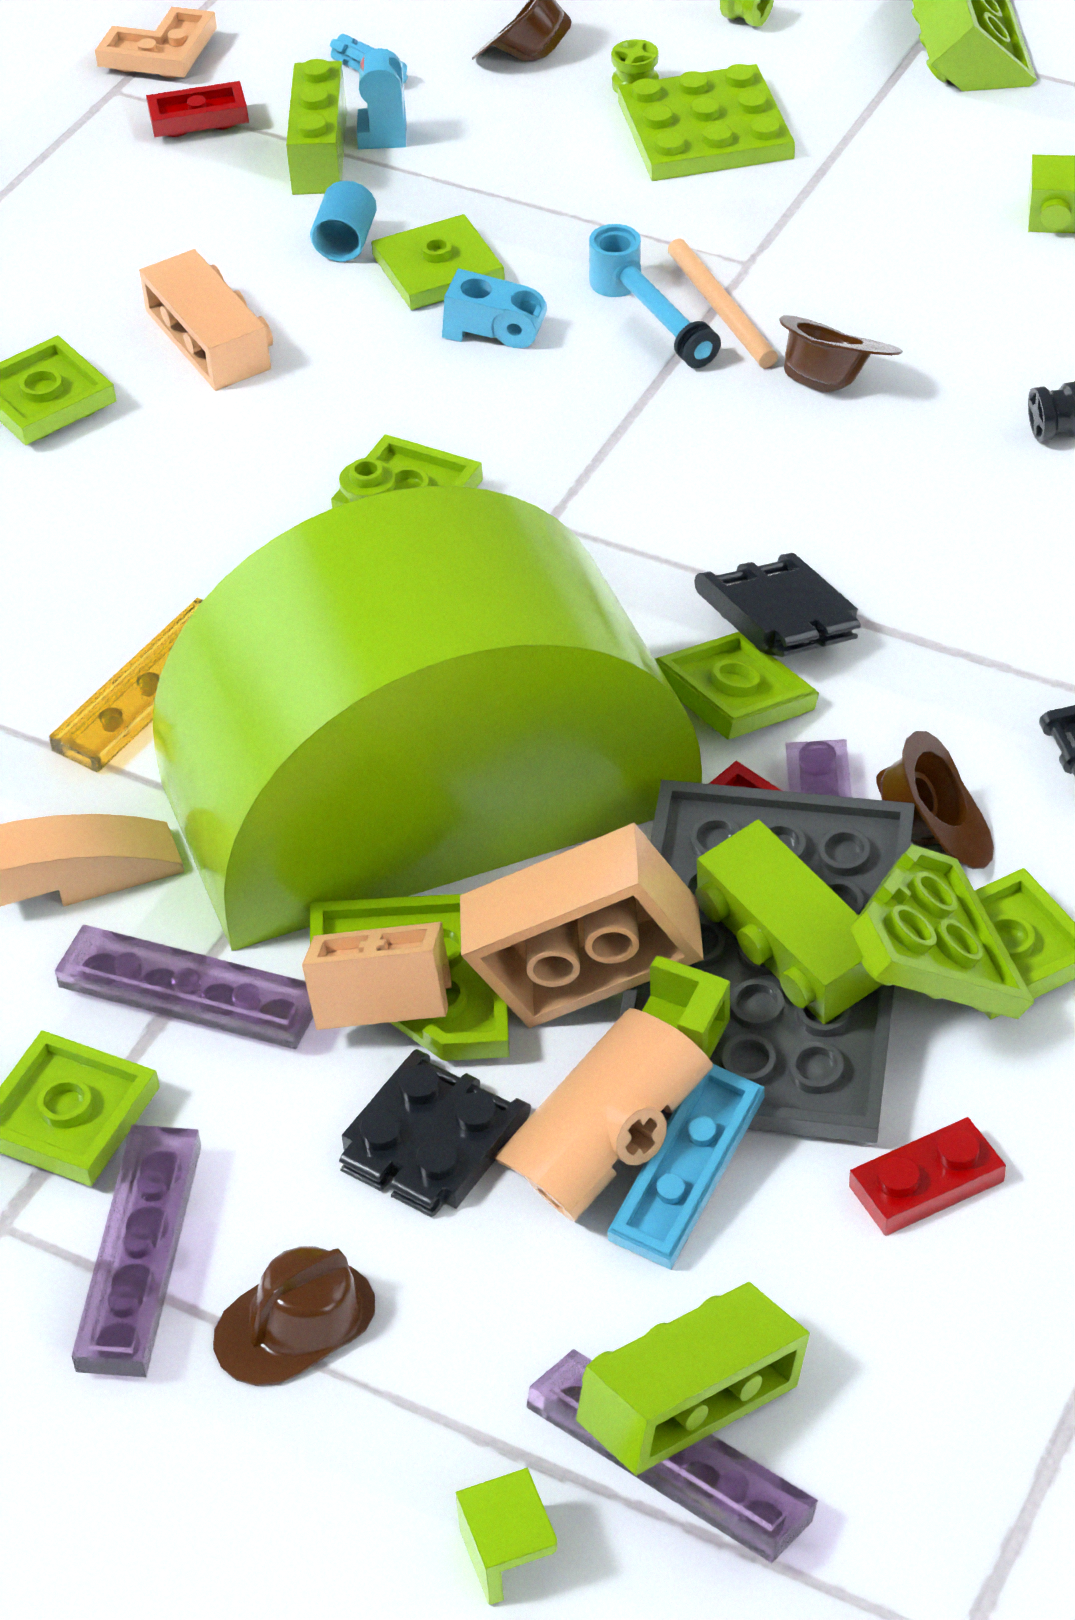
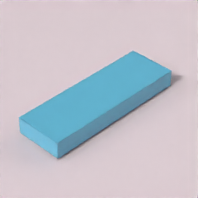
M713 1064V1068L672 1113L667 1122V1133L664 1143L657 1154L645 1162L607 1231L608 1241L671 1270L765 1097L764 1086Z

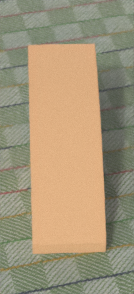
M71 814L23 819L0 824V907L57 890L64 907L184 872L182 860L166 821L126 815Z

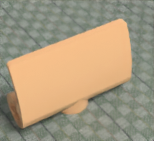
M629 1008L497 1152L494 1159L498 1164H502L522 1175L551 1206L563 1216L575 1222L614 1179L616 1172L612 1165L618 1159L627 1165L637 1166L649 1161L657 1154L664 1143L667 1133V1122L661 1111L673 1113L713 1068V1064L708 1056L678 1029L646 1012Z

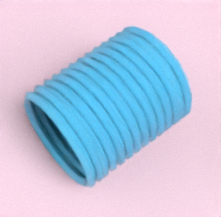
M339 181L326 189L310 231L311 243L317 252L325 258L340 262L353 260L361 254L377 211L376 200L372 193L366 187L354 181Z

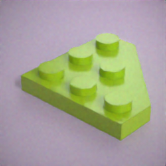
M912 844L894 863L850 927V931L863 955L862 964L876 981L887 986L896 985L924 993L933 999L943 998L968 1005L980 1012L989 1011L1019 1019L1035 1001L958 859Z
M462 894L310 903V944L313 936L442 922L452 988L446 989L448 1002L446 1017L389 1023L442 1061L510 1057L508 1005L461 956L460 895Z

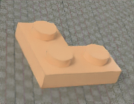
M172 6L155 31L111 26L95 49L97 67L113 68L125 73L136 71L159 74L165 78H184L217 29L215 12Z

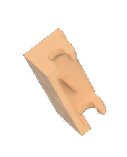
M442 922L313 936L303 960L302 968L316 1030L446 1017L448 1011L446 989L452 988Z

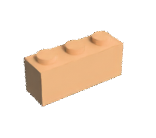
M196 249L139 269L146 312L215 391L271 369L268 347L273 345V336L267 321L262 316L257 317L248 308L239 290L233 291L224 281L218 267L215 264L209 265Z

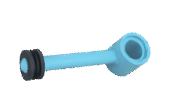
M622 224L603 225L591 233L589 237V284L591 288L598 294L607 297H622L633 293L676 337L674 350L689 367L701 368L708 365L719 353L721 348L720 336L704 321L690 322L641 273V237L639 233L632 227Z

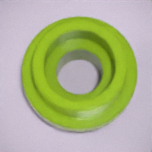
M374 458L358 459L347 465L339 475L340 490L347 497L348 502L393 491L396 484L393 468L389 464Z

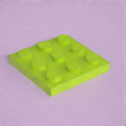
M734 64L726 69L707 72L689 71L675 77L656 80L644 78L634 83L618 85V103L651 181L795 159V141L757 64Z

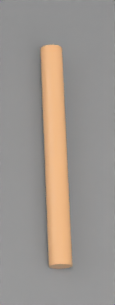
M681 238L673 240L668 246L669 255L759 366L764 369L772 367L777 362V352L685 240Z

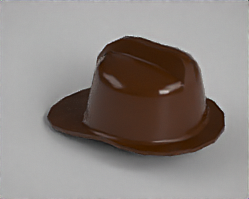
M528 0L516 17L480 48L471 59L477 58L491 45L521 61L542 59L557 47L571 28L572 21L556 0Z
M783 315L779 318L780 324L789 331L785 351V373L788 377L815 390L831 392L842 390L855 381L871 354L892 356L903 353L901 348L894 345L845 334L837 329L807 318L793 315Z
M927 731L913 732L905 740L902 758L881 770L876 776V784L882 800L914 803L912 842L922 846L940 844L945 852L951 857L957 858L961 865L972 870L986 868L993 860L994 845L991 831L983 814L964 785L949 751L942 742Z
M299 1246L283 1251L270 1261L261 1276L259 1284L239 1296L223 1311L214 1329L213 1351L221 1369L236 1381L254 1386L281 1384L302 1374L364 1333L375 1315V1293L368 1279L348 1265L347 1257L339 1248L329 1251L317 1246Z

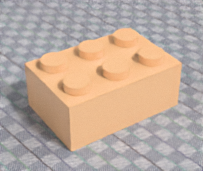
M635 823L460 895L461 956L529 1029L650 981V966L656 956H662L687 966L704 960L698 899Z

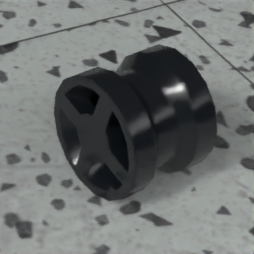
M1075 381L1063 383L1057 390H1049L1045 386L1030 389L1028 394V416L1032 433L1038 442L1052 440L1055 434L1066 433L1069 437L1075 436Z

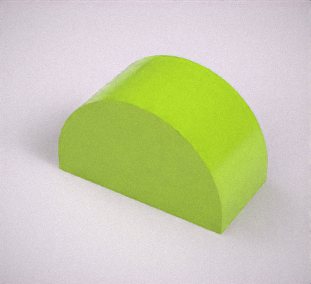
M425 486L371 495L329 509L273 538L227 574L194 611L169 652L160 675L154 700L152 727L161 784L231 951L310 927L311 902L408 897L598 838L632 823L639 825L652 821L655 818L661 779L702 783L701 753L694 726L685 708L590 552L568 527L543 509L514 496L487 489L462 486Z

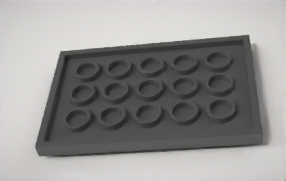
M661 779L650 842L695 895V890L697 889V858L759 819L859 915L894 863L911 846L915 805L914 803ZM699 906L704 960L689 966L730 981V1020L710 1060L714 1065L764 1086L765 1097L748 1129L877 1143L895 985H881L826 1024H823L806 1006L799 1008L794 1005L783 991L780 980L763 963L760 965L753 963L741 949L737 937L721 921L715 923L710 920ZM650 981L623 991L619 1018L629 1008L643 1010L651 995ZM664 1110L661 1111L665 1120H669L672 1113Z

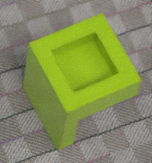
M656 956L650 966L651 995L642 1011L678 1029L691 1039L710 1059L730 1020V981L665 957Z
M528 1467L455 1492L460 1533L489 1605L504 1601L501 1572L552 1555L558 1549L556 1534Z

